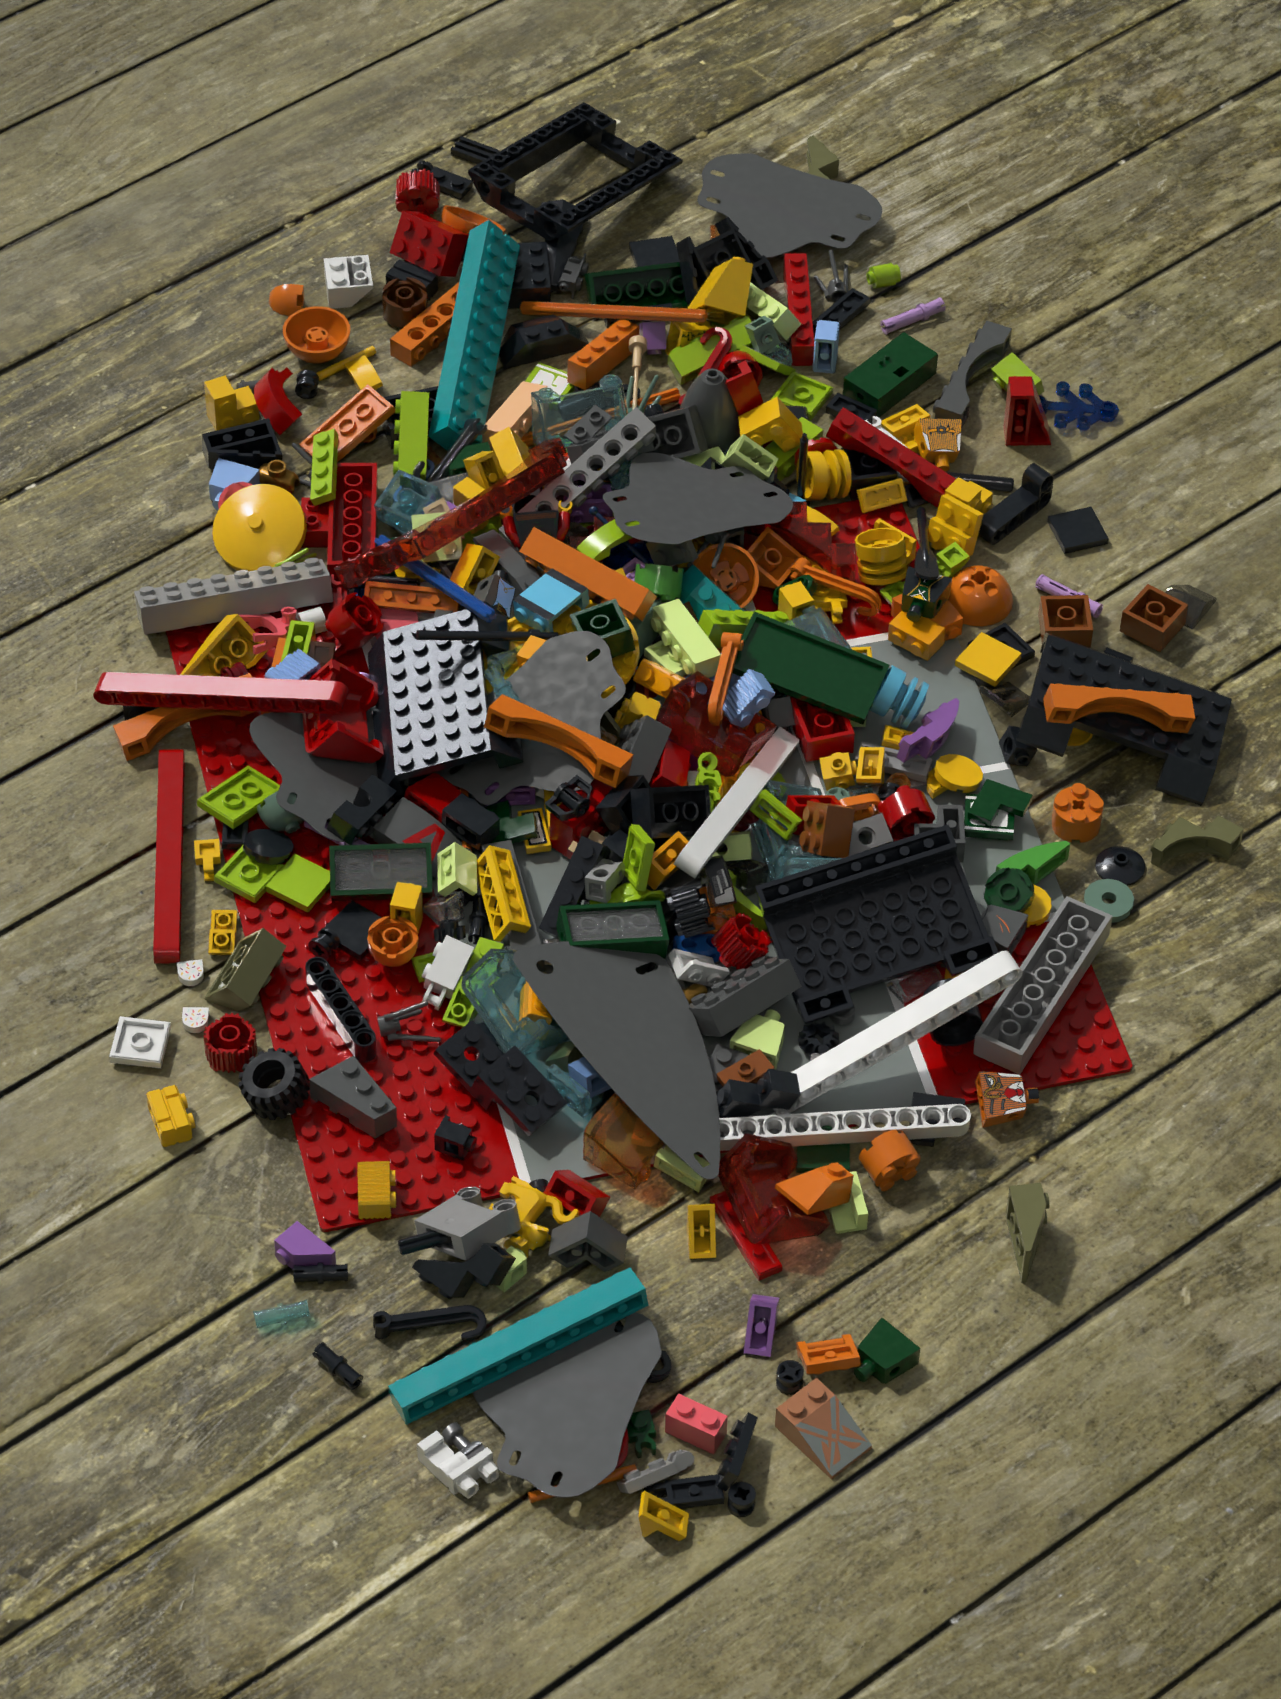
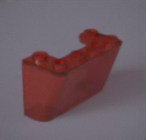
M697 671L672 687L656 720L672 729L668 738L689 750L698 759L702 753H713L718 759L715 770H718L725 777H731L771 738L777 725L757 712L746 730L731 724L724 715L721 725L713 726L708 718L707 703L710 699L714 682ZM697 682H703L706 685V694H700L697 691ZM757 723H762L766 727L760 733H757L755 729Z

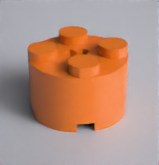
M1075 783L1072 787L1061 790L1056 795L1053 804L1052 828L1054 833L1068 842H1072L1073 839L1080 840V843L1094 839L1101 827L1104 806L1101 797L1095 791L1086 788L1082 783Z
M896 1129L887 1131L871 1141L873 1146L868 1151L864 1147L859 1154V1161L881 1191L889 1190L894 1186L895 1181L902 1178L905 1181L913 1178L917 1174L915 1168L921 1159L904 1131L901 1130L898 1133Z

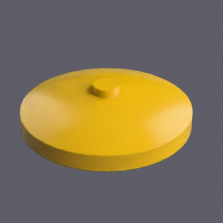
M256 484L235 492L221 505L213 523V541L218 553L229 566L238 571L247 570L249 572L258 570L262 566L274 567L275 564L299 552L305 540L307 523L302 507L290 492L275 485Z

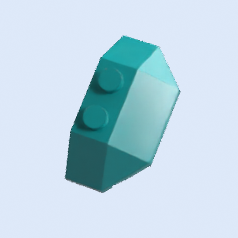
M694 564L683 574L681 598L679 600L682 604L690 602L698 621L703 610L721 609L734 611L738 609L745 611Z

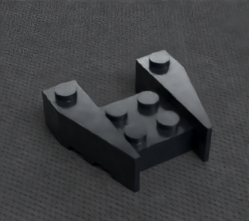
M729 217L715 224L720 235L696 247L690 236L676 243L688 306L712 270L733 257L744 258L745 262L753 264L750 283L762 290L779 281L769 260L757 252L754 248L755 245L750 240L747 241L738 231L739 228Z

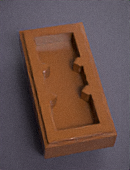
M759 1049L717 1073L716 1079L723 1087L729 1079L755 1084L764 1076L768 1069H774V1066Z

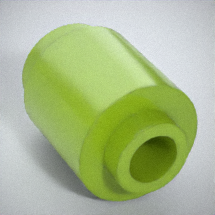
M882 264L871 266L866 273L867 283L876 289L892 286L896 282H900L901 273L897 264Z

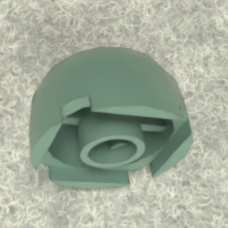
M278 792L265 798L266 804L262 808L260 804L257 806V812L261 820L271 830L287 832L288 834L294 833L300 829V825L305 821L279 806L276 800ZM293 792L290 793L287 802L294 804L297 795Z

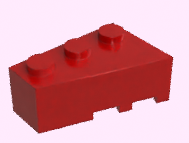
M1009 376L1003 426L1006 446L1051 445L1049 424L1032 376Z

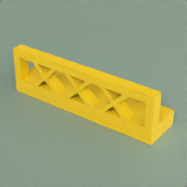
M489 845L477 859V879L493 940L501 942L510 930L526 933L531 928L511 851ZM501 919H502L503 925H502V927L500 928V923H501Z

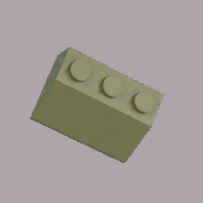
M264 928L240 939L204 999L210 1003L236 1011H241L247 1007L252 1008L259 1000L260 996L258 993L260 989L264 988L271 980V971L282 962L284 958L282 953L287 946Z

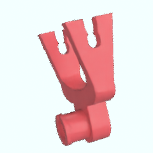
M294 607L282 608V618L278 619L269 614L239 615L252 629L266 627L273 632L253 633L254 642L265 640L263 644L253 646V653L255 655L277 646L278 638H287L291 620L298 621L296 618L297 610Z

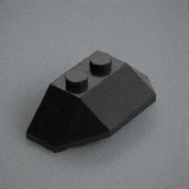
M552 314L510 325L501 342L498 358L503 368L508 369L580 351L588 344V341L581 329Z

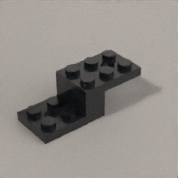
M473 1020L435 1049L433 1053L485 1110L497 1102L528 1136L532 1135L568 1104L567 1100L516 1046H513L504 1054ZM467 1050L473 1051L477 1056V1060H468L464 1052ZM531 1095L535 1097L537 1105L531 1106L527 1104L524 1096Z

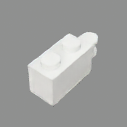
M447 935L443 943H437L432 955L435 959L432 964L427 963L422 977L425 978L424 988L427 989L422 1002L427 1001L435 1006L436 1010H439L445 997L451 1000L460 976L465 974L474 952V947ZM432 992H435V993L439 994L440 996L438 997V996L432 994Z

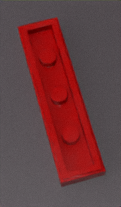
M732 1187L710 1196L709 1203L715 1204L716 1214L758 1281L782 1272L783 1265L735 1189Z

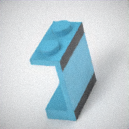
M553 568L513 599L515 618L534 629H539L540 632H553L552 621L570 606L575 604L581 610H584L590 603L588 588Z

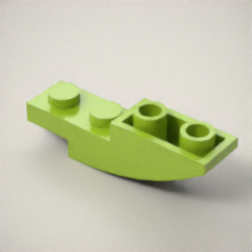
M482 937L479 938L465 974L460 976L442 1019L444 1023L463 1028L475 1019L495 980L496 968L505 949L503 943Z

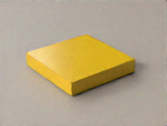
M981 632L957 657L955 666L996 687L1018 663L1022 653Z

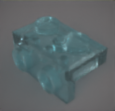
M555 1064L546 1069L547 1080L567 1100V1105L584 1118L601 1105V1099L598 1096L590 1098V1092L572 1079L568 1072H564Z

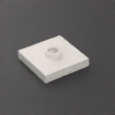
M120 1016L109 1056L110 1063L161 1068L171 1031V1022Z

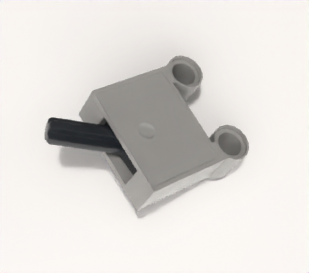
M463 1188L457 1192V1195L414 1220L417 1235L400 1239L398 1241V1248L401 1255L433 1248L466 1261L475 1256L483 1243H495L508 1234H513L520 1230L521 1224L516 1201L511 1199L500 1200L490 1210L483 1207L479 1188Z

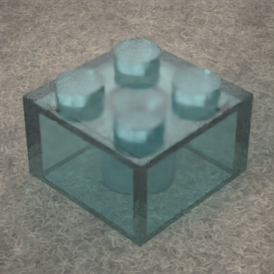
M398 470L374 504L379 521L413 535L411 515L425 514L422 508L442 497L438 486Z

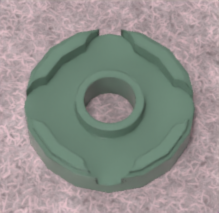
M1102 879L1088 886L1085 890L1083 903L1112 915L1111 923L1120 922L1130 915L1133 909L1134 896L1129 887L1124 883L1113 879ZM1112 899L1114 903L1108 904L1105 903L1103 900Z

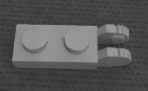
M679 1449L676 1452L669 1453L666 1461L663 1458L657 1459L648 1464V1469L641 1472L639 1469L625 1473L623 1475L624 1479L616 1482L619 1491L631 1494L690 1467L695 1460L692 1455L693 1453Z

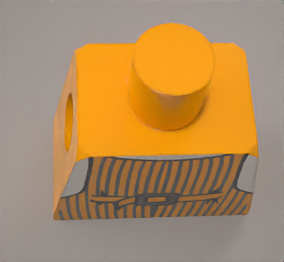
M919 418L913 429L921 457L931 463H935V466L945 472L949 471V463L955 462L960 452L961 419Z

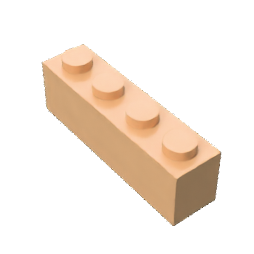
M522 381L486 422L487 431L482 434L483 443L488 442L490 448L494 450L489 438L507 427H510L521 439L550 405L547 386Z

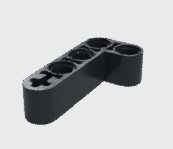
M1030 464L1023 473L1021 487L983 515L978 535L992 545H995L1037 514L1051 499L1054 476L1037 464Z

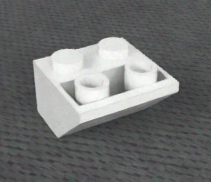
M368 255L324 259L325 284L329 308L352 307L373 289Z

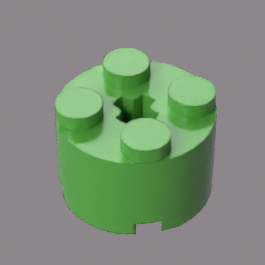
M636 564L634 581L652 591L657 596L656 598L662 600V603H667L681 598L684 570L678 568L677 573L672 570L671 566L645 564V569H643L640 564Z

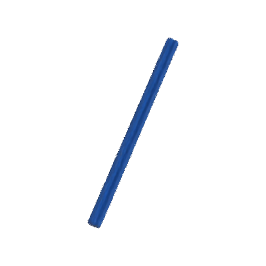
M385 535L375 538L374 542L377 548L487 623H491L493 619L497 618L493 608Z

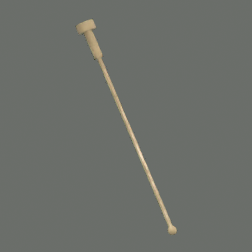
M640 335L633 336L629 340V351L633 353L632 369L634 370L632 410L637 407L639 371L642 365V354L647 350V339ZM632 460L629 461L628 486H629V483H630V466H631Z

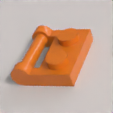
M850 1334L841 1335V1338L812 1343H806L805 1341L796 1342L797 1354L802 1361L807 1375L822 1374L834 1370H848L860 1366V1356Z

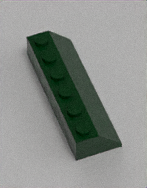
M679 262L584 274L589 304L652 306L671 303L672 308L688 306Z

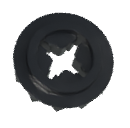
M813 1021L810 1026L804 1025L802 1031L799 1032L798 1044L802 1051L808 1055L818 1053L820 1045H827L829 1050L839 1045V1033L835 1031L834 1026H827L825 1022L816 1024ZM816 1034L823 1038L822 1044L815 1038Z

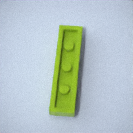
M335 429L320 432L313 436L310 500L314 506L336 499L339 435Z

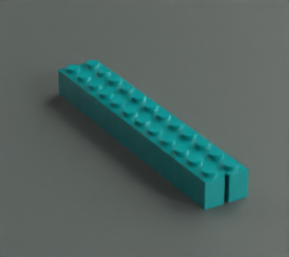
M490 220L471 229L469 232L428 435L447 451L450 450L464 431V424L468 419L480 418L481 420L477 425L486 424L520 245L507 234L503 235V231ZM478 435L472 445L482 443V435Z

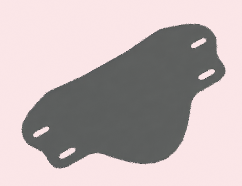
M751 153L727 154L710 160L702 171L703 187L697 199L699 205L703 208L723 213L729 217L739 228L738 231L747 241L750 240L755 245L754 248L757 252L766 258L790 252L812 242L822 243L835 248H848L862 232L875 226L882 216V206L878 200L859 185L818 177L782 166ZM716 170L725 174V176L720 177L711 174V171ZM712 197L720 200L721 203L715 204L707 201L706 198ZM862 214L870 217L871 220H862L857 218L856 215ZM831 235L843 237L845 241L834 240L831 238Z
M642 453L637 455L631 462L629 486L624 489L606 492L603 495V500L614 513L617 526L624 533L635 539L647 542L673 545L731 529L778 523L793 508L792 499L787 493L761 480L744 467L731 466L716 470L706 469L682 459L659 453ZM737 472H742L744 474L743 476L739 477L730 476V474ZM769 492H776L778 495L772 497H765L763 494ZM624 496L627 498L624 501H613V498ZM632 521H638L640 523L639 525L635 526L625 525V523Z
M574 631L545 641L522 667L487 695L488 707L503 694L601 739V718L607 710L623 698L626 687L622 678L613 667L611 652L607 643L595 633ZM600 649V654L592 661L586 660V657L592 651ZM615 686L616 689L607 698L601 697V694L607 688ZM522 738L523 763L499 769L493 756L466 763L454 775L450 774L451 768L437 771L449 783L467 790L476 800L484 805L498 802L513 788L518 786H530L548 791H556L562 783L569 782L575 775L581 777L588 784L594 780L590 772L568 753L542 742ZM494 782H498L499 787L490 795H486L485 790ZM578 787L574 789V791L581 790Z
M372 707L366 711L369 742L375 739ZM271 712L256 717L250 723L251 737L258 749L282 776V783L276 795L279 806L304 819L321 835L335 841L344 842L325 829L326 821L332 817L333 813L346 800L353 804L359 787L372 774L378 778L377 762L361 763L315 757L305 750L303 713ZM293 792L297 795L294 804H289L287 799L289 794ZM373 826L370 827L365 837L373 833Z
M635 1312L624 1318L626 1323L623 1330L619 1333L614 1331L617 1324L616 1321L473 1392L475 1400L505 1433V1442L497 1459V1466L500 1471L527 1480L543 1493L555 1497L579 1496L593 1489L614 1471L617 1466L623 1436L645 1382L661 1357L662 1351L658 1333L650 1319ZM514 1451H520L521 1456L515 1466L510 1465L509 1461ZM562 1472L563 1475L559 1485L556 1487L551 1486L554 1474Z

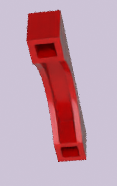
M807 253L784 254L783 277L788 309L801 323L798 329L789 337L790 365L813 366L814 334Z
M844 407L833 420L826 434L827 438L844 449L867 454L889 465L906 478L923 499L937 508L941 496L945 494V490L956 480L950 474Z

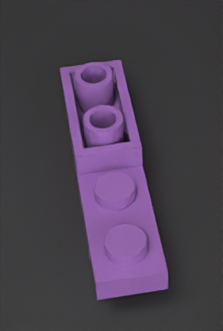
M954 698L948 703H942L933 712H927L921 721L923 725L913 734L906 735L901 739L899 743L900 749L896 758L904 763L918 754L928 759L937 752L950 734L959 709V700Z

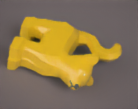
M515 1176L512 1177L511 1183L504 1182L499 1191L500 1196L503 1198L511 1197L515 1199L521 1228L513 1234L528 1240V1250L534 1251L537 1247L543 1246L547 1241H551V1235L548 1234L549 1229L534 1224L547 1206L552 1207L553 1218L558 1224L562 1225L579 1217L578 1209H574L567 1216L564 1215L560 1200L554 1196L542 1193L537 1188H533L528 1182ZM491 1203L488 1209L492 1210L494 1204Z

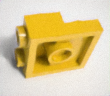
M949 494L942 495L937 514L930 519L928 526V539L931 542V547L936 550H943L956 542L969 556L973 555L983 513Z

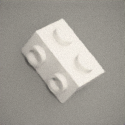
M673 949L668 954L672 968L679 980L712 987L714 984L723 981L730 974L728 968L715 965L712 957Z

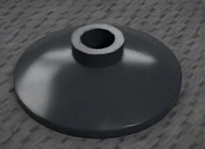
M1114 846L1103 850L1097 856L1095 869L1101 879L1118 880L1129 886L1137 883L1143 877L1145 862L1142 856L1135 850L1123 846Z

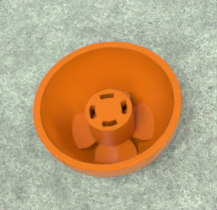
M446 205L443 207L442 223L468 235L471 229L487 220H490L503 231V235L506 229L502 225L485 216L455 206Z
M321 306L307 307L294 312L286 319L283 325V337L288 349L297 358L308 363H326L338 357L347 346L350 338V324L342 313L332 308Z
M725 543L717 566L713 569L711 565L719 544L704 549L693 564L741 608L746 607L755 597L759 587V570L754 558L744 548L735 544Z
M975 565L961 569L952 577L951 595L948 600L963 617V624L979 627L990 626L1002 621L1009 615L1013 606L1012 590L1007 580L998 571L987 566Z

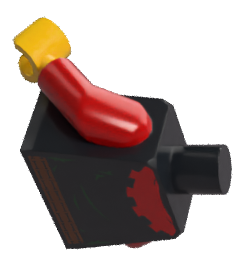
M559 501L558 509L514 513L511 505H509L510 511L508 513H502L501 507L498 509L505 534L517 548L523 546L533 527L563 542L570 528L571 501L568 508H563L561 501Z

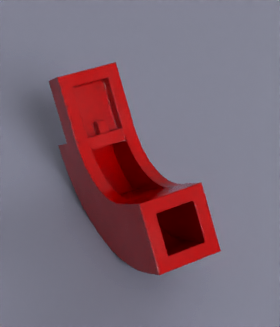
M287 367L281 372L271 368L254 387V398L261 414L265 419L269 418L272 428L279 435L285 432L302 415L290 402L283 389V384L293 375Z

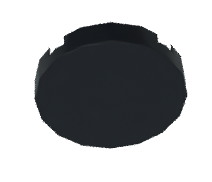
M256 829L250 831L245 836L243 850L247 856L250 857V854L254 856L255 861L259 863L277 865L284 863L285 859L292 857L294 844L288 836L281 832L270 829Z

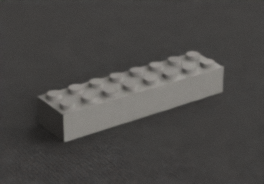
M308 558L300 563L285 562L277 567L262 566L258 570L249 572L247 570H239L234 572V574L226 576L215 574L208 579L202 580L192 578L185 583L179 584L169 582L162 587L156 588L146 586L140 588L139 591H134L138 620L144 635L221 622L226 615H260L278 612L284 607L300 608L333 602L330 574L323 560L318 558Z
M1066 896L1020 966L1023 972L1021 978L1005 989L976 1033L974 1055L1019 1075L1021 1074L1109 937L1112 915Z

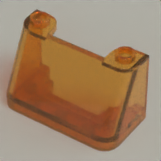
M614 1093L585 1128L583 1135V1160L631 1188L636 1189L641 1182L644 1183L649 1179L652 1172L650 1168L651 1159L665 1143Z

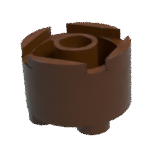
M399 278L389 281L384 286L382 294L384 320L402 329L427 309L428 299L425 285L414 278H406V281H399Z

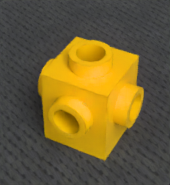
M837 752L831 756L819 758L826 791L834 787L847 789L849 786L856 785L854 776L857 775L856 761H851L849 752Z

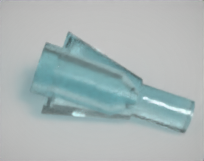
M520 644L513 650L489 656L487 667L490 673L497 677H503L517 660L516 655L524 644Z

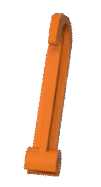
M799 558L790 568L791 571H794L790 575L792 580L803 575H810L817 584L870 603L872 608L860 606L857 609L859 614L875 616L881 609V599L874 590L812 567L810 561L806 558Z
M723 632L721 636L722 653L708 704V718L713 726H720L723 720L724 710L722 709L737 653L742 651L744 640H741L743 636L741 633Z

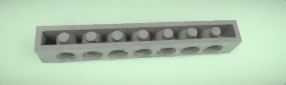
M635 407L517 513L556 510L559 503L556 498L560 495L568 498L565 502H561L563 508H568L570 501L572 502V509L575 506L580 507L586 501V496L590 492L598 491L609 475L611 477L616 475L626 460L631 461L638 454V450L643 445L648 446L655 439L656 426ZM628 434H633L637 438L635 440L629 441L625 439V436ZM615 449L619 451V454L611 456L607 452ZM600 465L602 469L600 471H593L590 467ZM576 480H582L585 482V484L581 487L575 486L573 482ZM504 526L499 529V534L512 544L505 534Z

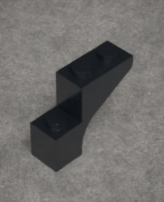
M768 1069L764 1076L758 1080L757 1084L729 1079L717 1094L719 1118L748 1117L765 1109L790 1110L801 1095L797 1074Z
M483 1243L480 1250L468 1261L452 1262L419 1259L412 1268L420 1273V1279L439 1288L438 1292L448 1299L464 1298L474 1280L484 1287L489 1285L500 1286L516 1258L496 1243Z

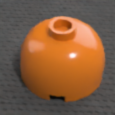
M389 916L376 920L369 927L367 937L370 954L378 963L388 967H398L408 963L416 954L419 942L418 932L412 921L398 916V919H390Z

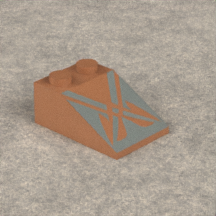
M817 1378L776 1408L775 1427L831 1480L872 1449L871 1443L836 1395Z

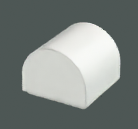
M321 607L296 614L298 621L315 622L316 634L327 631L325 626L326 618Z

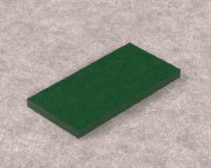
M754 612L741 639L744 640L743 649L737 653L732 673L742 677L744 673H747V670H754L763 674L774 690L863 725L890 665Z

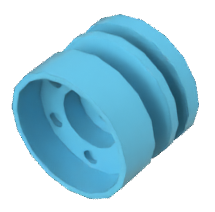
M891 665L870 711L884 717L892 709L894 712L891 722L896 723L899 717L903 715L900 726L906 729L921 711L926 700L929 684L923 681L918 690H916L918 678L914 677L906 685L904 681L907 673Z

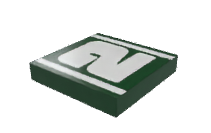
M966 794L964 812L965 837L1013 840L1014 814L999 810L991 826L968 819V812L978 794Z

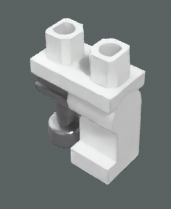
M453 1422L441 1434L435 1431L417 1444L418 1460L445 1486L449 1487V1491L453 1495L460 1492L469 1499L479 1490L476 1480L482 1477L487 1483H492L498 1479L499 1469L493 1462L492 1451L488 1447L485 1448L480 1441L469 1442L463 1437V1428L457 1422ZM447 1445H455L459 1451L454 1454Z

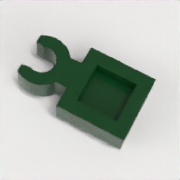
M650 1410L633 1412L626 1427L628 1442H636L635 1454L637 1458H642V1448L645 1447L651 1450L652 1456L656 1455V1442L653 1440L656 1438V1430Z

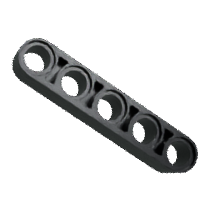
M321 957L309 959L305 965L308 988L353 1056L360 1062L373 1060L377 1053L376 1035L329 963Z

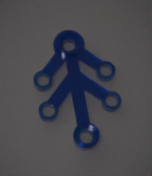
M1064 381L1056 384V394L1065 398L1070 403L1046 401L1045 397L1039 395L1045 414L1047 410L1068 412L1067 414L1058 413L1054 416V426L1059 429L1065 428L1068 423L1077 419V428L1085 431L1099 420L1103 422L1113 421L1119 413V408L1115 403L1101 400L1092 392L1093 387L1087 383L1079 386L1078 395L1081 398L1087 399L1093 405L1086 404L1070 391V385ZM1085 413H1092V415H1090V416H1086V415H1083V414H1085Z

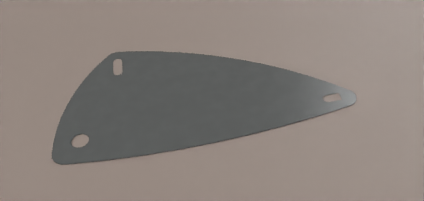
M568 941L540 944L516 951L513 955L515 965L553 1019L598 1074L629 1108L699 1176L705 1179L716 1178L719 1173L720 1121L714 1078L696 1019L689 1009L688 1000L668 962L657 954L570 946ZM540 960L548 961L554 968L553 972L550 974L542 973L536 966L537 962ZM650 962L658 965L657 970L643 975L638 974L635 970L637 967ZM694 1153H701L710 1165L702 1167L695 1159Z

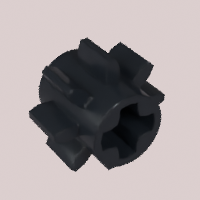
M458 919L439 921L440 927H435L436 929H434L435 941H441V943H443L446 935L459 941L466 937L465 925L459 926Z

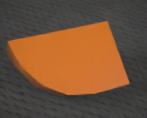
M282 284L275 287L270 292L269 305L275 312L290 316L294 312L303 309L304 285Z

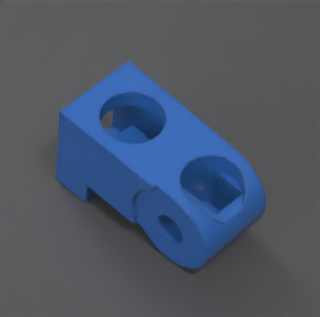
M698 934L688 938L674 936L672 950L678 949L712 957L714 963L718 962L721 953L717 951V948L711 942L714 934Z

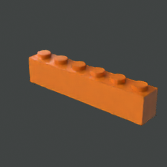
M533 527L519 551L526 557L524 561L531 566L537 568L540 565L545 568L543 570L545 573L553 568L588 588L589 598L591 599L597 596L602 599L601 603L616 598L624 616L632 621L634 617L643 621L657 597L646 587Z

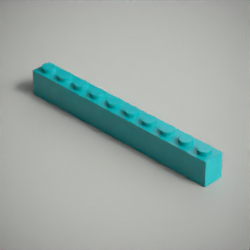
M631 1267L617 1272L613 1276L593 1284L583 1291L568 1296L564 1300L546 1307L536 1314L521 1319L517 1323L493 1333L491 1336L472 1343L468 1347L388 1385L392 1404L407 1425L649 1306L646 1288Z

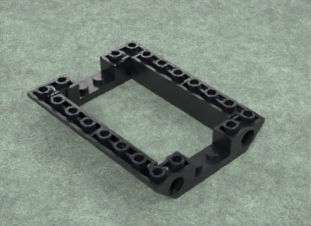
M583 102L470 168L468 174L483 202L550 241L569 233L682 164L683 159L650 140L637 148L615 136L616 120ZM583 141L632 170L569 208L566 212L551 201L535 208L515 196L516 181Z

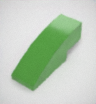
M1068 841L1053 842L1021 851L998 864L996 871L1008 867L1010 869H1020L1030 877L1033 885H1035L1068 860L1070 843Z

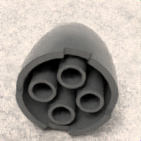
M707 369L690 385L680 408L692 405L697 406L708 449L719 446L726 456L730 446L741 436L738 421L739 415L725 382L728 378L720 370Z

